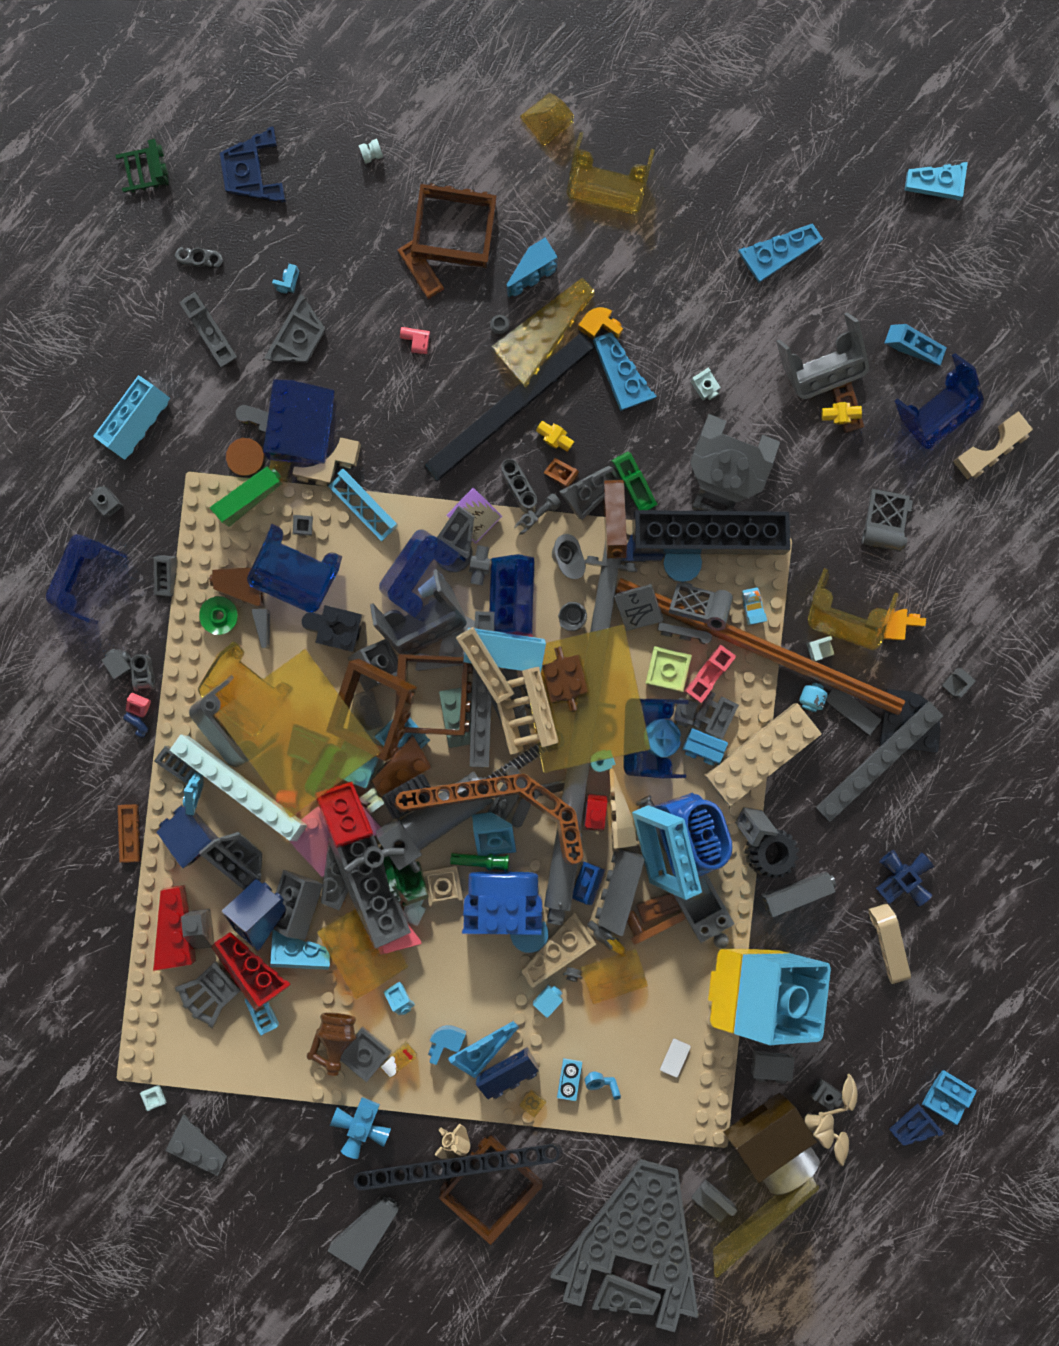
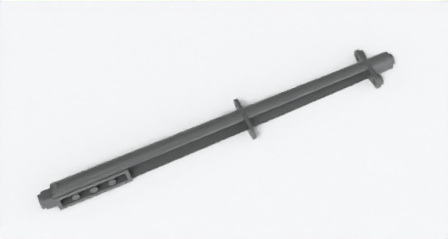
M606 540L602 561H598V557L587 556L584 562L587 565L601 567L584 663V673L589 693L580 695L578 699H575V702L578 703V710L576 711L562 794V801L576 812L579 832L598 706L616 709V705L602 703L599 700L618 570L636 573L638 569L634 563L625 562V565H621L622 558L607 559ZM562 812V819L570 821V814ZM558 828L556 830L544 906L549 908L547 923L563 925L565 911H570L577 864L568 865L564 862ZM566 831L565 838L573 841L574 835L572 832ZM573 844V845L567 846V848L571 847V849H572V847H574V846H576V845ZM572 852L569 854V857H573L574 860V858L577 857V854H573Z

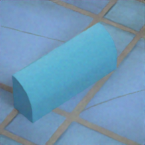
M475 629L498 667L520 671L539 667L541 673L546 646L545 639ZM464 652L463 662L471 663L468 656Z

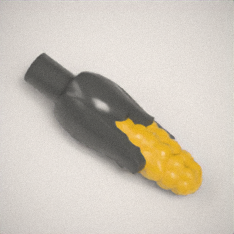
M592 920L589 921L587 926L593 931L594 937L599 942L604 944L609 950H613L620 955L625 952V948L620 944L619 939L610 930L601 925L598 926Z

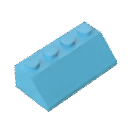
M138 375L97 430L94 437L117 455L126 459L132 454L136 444L144 438L145 432L150 425L155 423L161 410L166 408L170 397Z

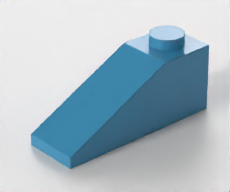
M907 324L891 325L885 340V344L900 352L938 366L941 365L946 351L945 346Z

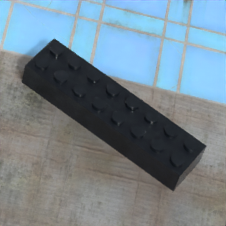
M635 510L632 515L633 554L785 555L791 550L789 512Z

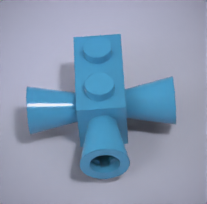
M362 1097L354 1118L337 1107L330 1126L349 1129L347 1136H350L341 1150L342 1154L358 1159L361 1142H365L367 1137L382 1147L385 1146L391 1128L372 1125L380 1104Z

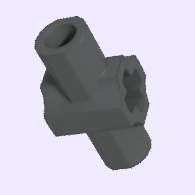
M477 545L476 555L471 557L469 572H472L471 584L483 586L484 576L488 575L491 559H488L489 547Z

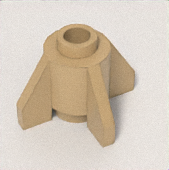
M459 1124L452 1133L443 1128L439 1129V1132L444 1137L442 1139L443 1147H440L435 1153L438 1158H454L468 1154L470 1142L467 1130L463 1125Z

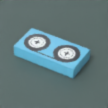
M563 1058L557 1098L576 1101L582 1061Z

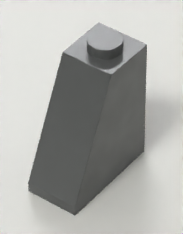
M192 910L181 916L183 937L193 949L211 948L214 943L211 910Z

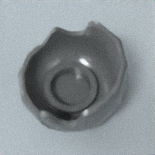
M568 602L563 605L558 614L560 626L567 631H578L583 628L587 622L585 607L577 602Z

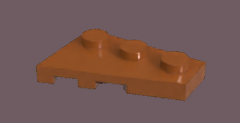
M411 734L407 742L402 747H399L394 757L386 761L371 780L380 795L383 796L432 767L413 734Z

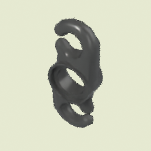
M182 247L175 252L176 260L184 265L196 267L206 265L212 267L213 264L210 259L212 256H216L218 261L214 264V267L217 268L223 261L222 255L214 250L202 248L191 250L186 248L185 251L188 256L185 259L180 258V253L184 251ZM195 254H204V259L201 262H195Z

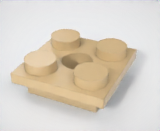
M457 865L423 871L429 896V906L463 900ZM446 881L448 889L446 891L439 890L438 882Z

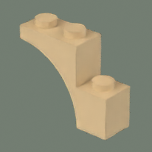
M340 438L335 451L325 461L311 467H294L293 475L297 477L298 481L308 483L309 480L316 481V485L327 487V484H331L334 480L337 463H340V467L350 469L351 466L356 467L361 444L358 441Z

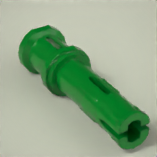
M451 853L450 865L485 867L488 871L496 869L508 872L509 855L504 857L494 856L492 853L488 854V856Z

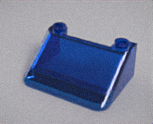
M271 524L247 576L248 584L301 610L312 613L316 612L320 608L339 571L342 556L331 552L327 553L322 561L314 559L282 544L283 530Z

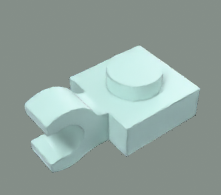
M424 900L405 907L403 913L407 922L418 926L426 910V907L422 906Z

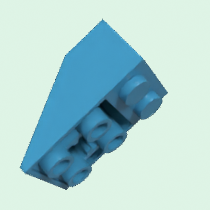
M546 237L530 246L506 285L508 297L519 295L526 286H534L540 281L541 277L544 275L548 277L556 271L558 257Z

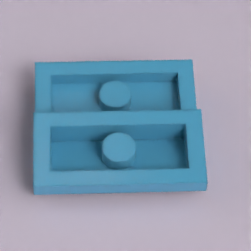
M942 1070L928 1091L922 1105L952 1124L958 1125L965 1108H969L977 1090Z

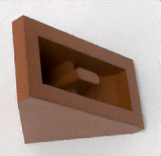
M554 458L544 471V474L565 489L573 484L579 475V471Z

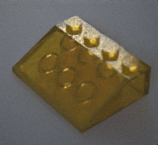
M356 908L317 931L356 1000L408 967L399 950L380 955L379 947L374 948Z

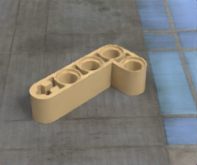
M888 904L868 909L872 924L877 930L887 975L891 984L911 979L895 913Z

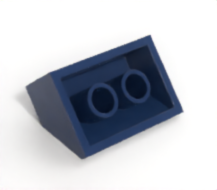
M526 1047L479 1073L476 1085L488 1100L492 1097L497 1099L504 1094L503 1091L506 1089H515L524 1079L531 1080L536 1077L537 1072H539V1066L529 1048Z

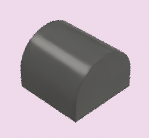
M293 515L292 535L312 536L313 516Z

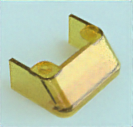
M580 132L568 180V197L575 201L629 214L639 212L655 150L651 149L647 166L636 164L631 168L629 175L592 167L594 161L592 154L588 151L580 150L584 132Z
M824 568L813 596L808 616L809 626L813 630L870 650L878 649L882 645L899 600V593H894L888 610L876 608L871 611L868 620L831 608L833 596L830 591L824 589L829 572L828 569Z

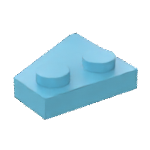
M197 772L194 773L184 789L183 806L186 808L187 815L195 814L204 786L203 775Z

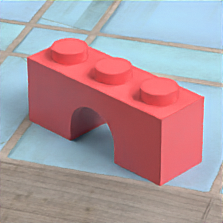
M722 645L717 646L684 692L698 703H702L713 689L715 682L727 670L736 656Z

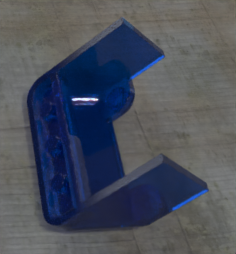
M956 353L952 355L955 369L946 376V389L918 410L914 405L907 406L898 398L894 400L901 421L926 449H930L977 413L984 404V397L976 368Z
M81 534L72 536L47 590V602L55 608L83 621L98 624V620L75 611L77 600L74 595L70 594L72 586L84 559L96 558L101 548L127 558L128 554Z
M631 698L627 701L625 706L623 764L627 775L652 778H686V774L672 773L673 766L669 758L654 756L647 750L644 743V734L651 722L658 719L671 718L674 714L675 704H689V700Z

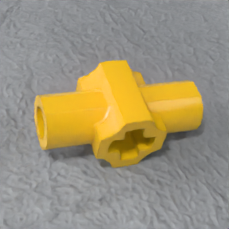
M846 402L833 404V408H822L821 411L822 421L833 420V424L837 425L850 423L851 419L862 418V407H850V403Z
M541 421L536 429V432L544 436L543 441L555 449L559 446L568 452L574 444V441L566 436L567 432L554 423L550 426Z

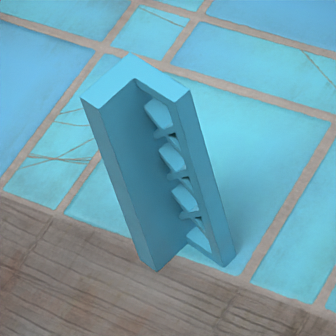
M342 469L338 473L339 476L328 487L383 541L398 527L397 523ZM342 479L347 483V492H339L335 488ZM350 495H358L361 498V506H352L350 504ZM363 509H372L374 511V520H366L363 517ZM377 522L386 523L389 527L382 536L376 531Z

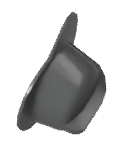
M570 534L559 536L552 549L553 561L559 566L561 572L566 577L578 579L583 576L586 569L579 542Z

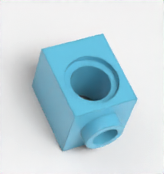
M548 984L535 998L533 1005L548 1018L562 1003L563 997L561 995L563 993L556 986L551 987Z

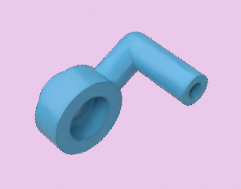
M596 1071L590 1072L585 1077L584 1081L588 1090H598L604 1085H610L614 1100L621 1098L617 1081L614 1077H603L602 1073Z

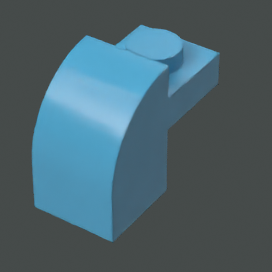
M445 1025L436 1029L430 1038V1042L436 1045H431L428 1053L431 1056L429 1062L437 1065L444 1047L458 1053L466 1031L452 1025Z

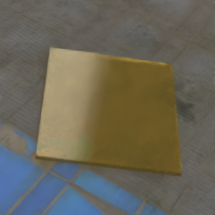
M625 625L546 643L542 665L557 659L554 648L562 646L564 657L580 655L589 693L576 698L575 702L578 710L569 712L567 701L551 703L543 669H541V677L559 742L545 747L541 746L540 741L538 742L543 773L650 750ZM534 722L535 732L538 734L536 723Z
M306 649L215 713L290 818L294 817L295 814L380 753L378 747Z
M814 1175L800 1187L784 1194H776L713 1249L715 1277L718 1278L819 1190Z

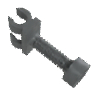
M555 494L549 495L545 498L543 506L535 512L530 510L527 514H524L520 521L515 524L514 529L518 525L523 526L524 530L519 533V535H523L537 522L540 516L548 510L555 511L561 506L559 498Z

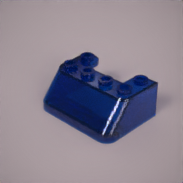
M417 530L381 580L379 590L397 606L423 622L424 618L419 615L423 608V601L412 592L433 560H436L443 566H450L457 558L464 562L466 558L426 530Z

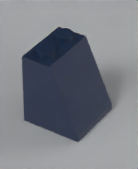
M181 805L173 812L174 816L170 820L166 818L158 825L160 829L156 833L179 865L185 868L192 865L201 856L199 852L219 837L196 812L194 815H187L185 806Z
M257 879L222 910V913L233 930L256 951H259L286 911V908L283 904L284 899L277 892L275 894L271 892L272 889L267 883H261Z

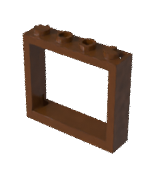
M430 183V185L420 184L411 257L487 268L497 195L487 194V192L478 193L471 189L458 190L452 186L438 187L433 183ZM425 197L489 207L483 254L420 245L419 240Z
M398 654L397 677L406 682L408 662L463 665L459 730L404 726V733L466 736V732H469L470 720H467V713H470L471 701H468V693L472 691V682H469V674L473 672L472 663L463 662L464 657ZM396 691L395 712L402 694Z
M359 658L349 661L327 732L383 761L394 757L395 752L399 750L397 746L399 740L404 735V726L410 718L411 712L409 711L411 705L416 700L414 696L418 687ZM361 674L402 693L384 747L344 728Z
M490 1135L488 1138L484 1137L478 1144L479 1149L475 1153L471 1152L469 1155L485 1153L490 1146L497 1151L508 1149ZM511 1154V1162L517 1164L518 1158ZM477 1159L473 1160V1165L478 1161ZM460 1166L457 1167V1168H456V1171H457V1172H460V1171H461V1167H460ZM528 1167L516 1168L531 1183L490 1229L449 1193L463 1176L453 1177L449 1182L445 1181L439 1188V1199L491 1245L543 1187L542 1180Z

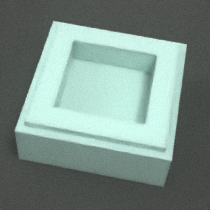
M160 1085L140 1093L147 1111L166 1103Z

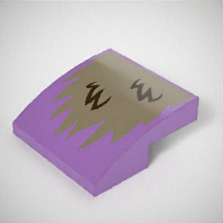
M474 488L446 515L450 519L459 505L474 515L472 541L475 544L502 517Z

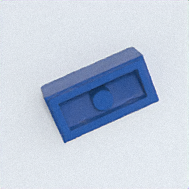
M583 862L573 889L572 899L586 905H593L605 869Z

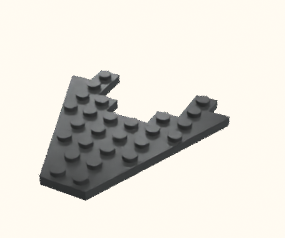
M642 1159L637 1162L552 1270L550 1278L567 1282L563 1295L564 1302L582 1306L591 1269L610 1274L615 1255L651 1265L647 1283L665 1289L656 1327L675 1332L680 1313L698 1318L677 1169Z

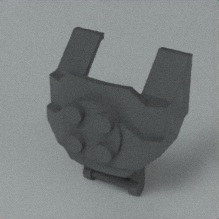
M708 414L690 460L700 485L692 509L696 511L698 509L701 511H722L702 503L701 500L705 497L726 505V511H732L736 502L762 492L774 464L780 441L762 435L758 447L722 434L726 420Z

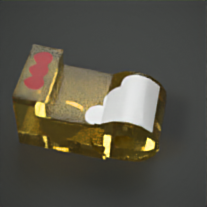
M405 1041L381 1064L380 1069L391 1079L408 1063H411L416 1058L417 1053Z

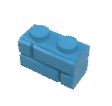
M690 728L682 750L686 751L685 755L695 759L697 756L704 758L703 762L714 766L715 763H721L728 742Z

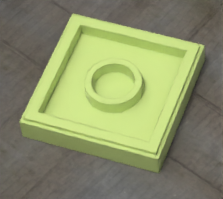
M654 646L645 684L683 693L692 655Z

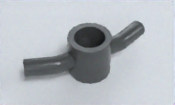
M370 846L365 850L364 856L356 858L344 868L348 873H351L363 864L375 868L383 863L384 857L404 856V848H386L381 850L379 847ZM371 851H376L377 854H380L378 861L373 863L368 861L367 858Z

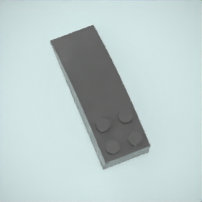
M374 835L335 848L331 837L327 838L345 885L374 948L383 946L411 933L398 897L395 898L394 893L390 892L384 863L375 868L363 864L351 873H348L344 868L356 858L364 856V852L368 847H378ZM371 851L367 859L373 863L380 859V854H377L376 851Z

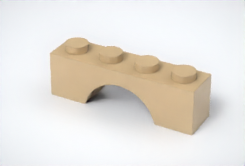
M1019 411L998 426L999 441L993 450L982 451L972 447L953 461L966 479L972 476L977 478L984 472L983 468L989 465L991 467L999 461V455L1002 453L1004 455L1008 454L1014 449L1012 445L1016 442L1022 443L1030 437L1028 433L1033 429Z

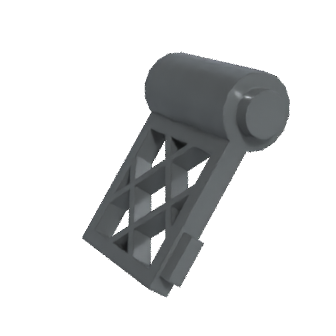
M876 489L871 490L866 524L862 535L863 545L899 552L902 548L905 549L907 544V537L904 534L907 512H911L913 503L912 500H909L910 496ZM875 495L882 496L886 503L878 507L874 501ZM895 499L904 500L903 508L899 511L892 504V501ZM886 505H889L894 512L888 518L881 511ZM876 512L884 520L879 524L871 522L872 515ZM895 515L901 522L900 528L893 527L889 522Z
M677 582L669 609L670 614L707 623L710 629L716 631L723 630L726 627L733 600L730 592L726 590L712 592L693 587V584ZM679 590L686 591L689 595L683 597ZM698 597H708L709 600L701 602V600ZM693 599L697 604L690 606L687 601ZM682 603L685 609L674 608V606ZM701 608L705 615L696 614L694 610Z

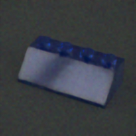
M515 554L491 558L489 612H495V632L515 635L532 634L534 557Z

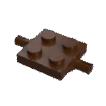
M562 646L554 648L557 659L542 665L551 703L567 701L569 712H574L578 710L575 699L580 695L589 693L580 655L564 657Z

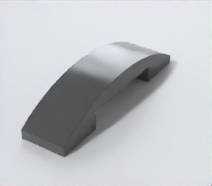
M196 292L179 302L221 368L237 358Z

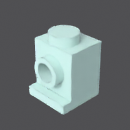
M709 367L691 380L692 385L702 400L707 398L709 400L713 399L719 394L717 391L721 388L710 372ZM709 382L711 387H705L704 383Z

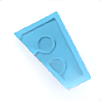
M968 162L954 166L948 164L938 168L923 167L909 169L906 176L905 191L961 200L964 192Z

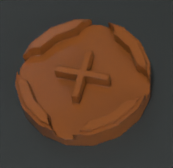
M240 438L229 445L226 452V461L228 467L234 473L240 476H251L256 474L263 466L265 454L263 448L256 441L250 438Z

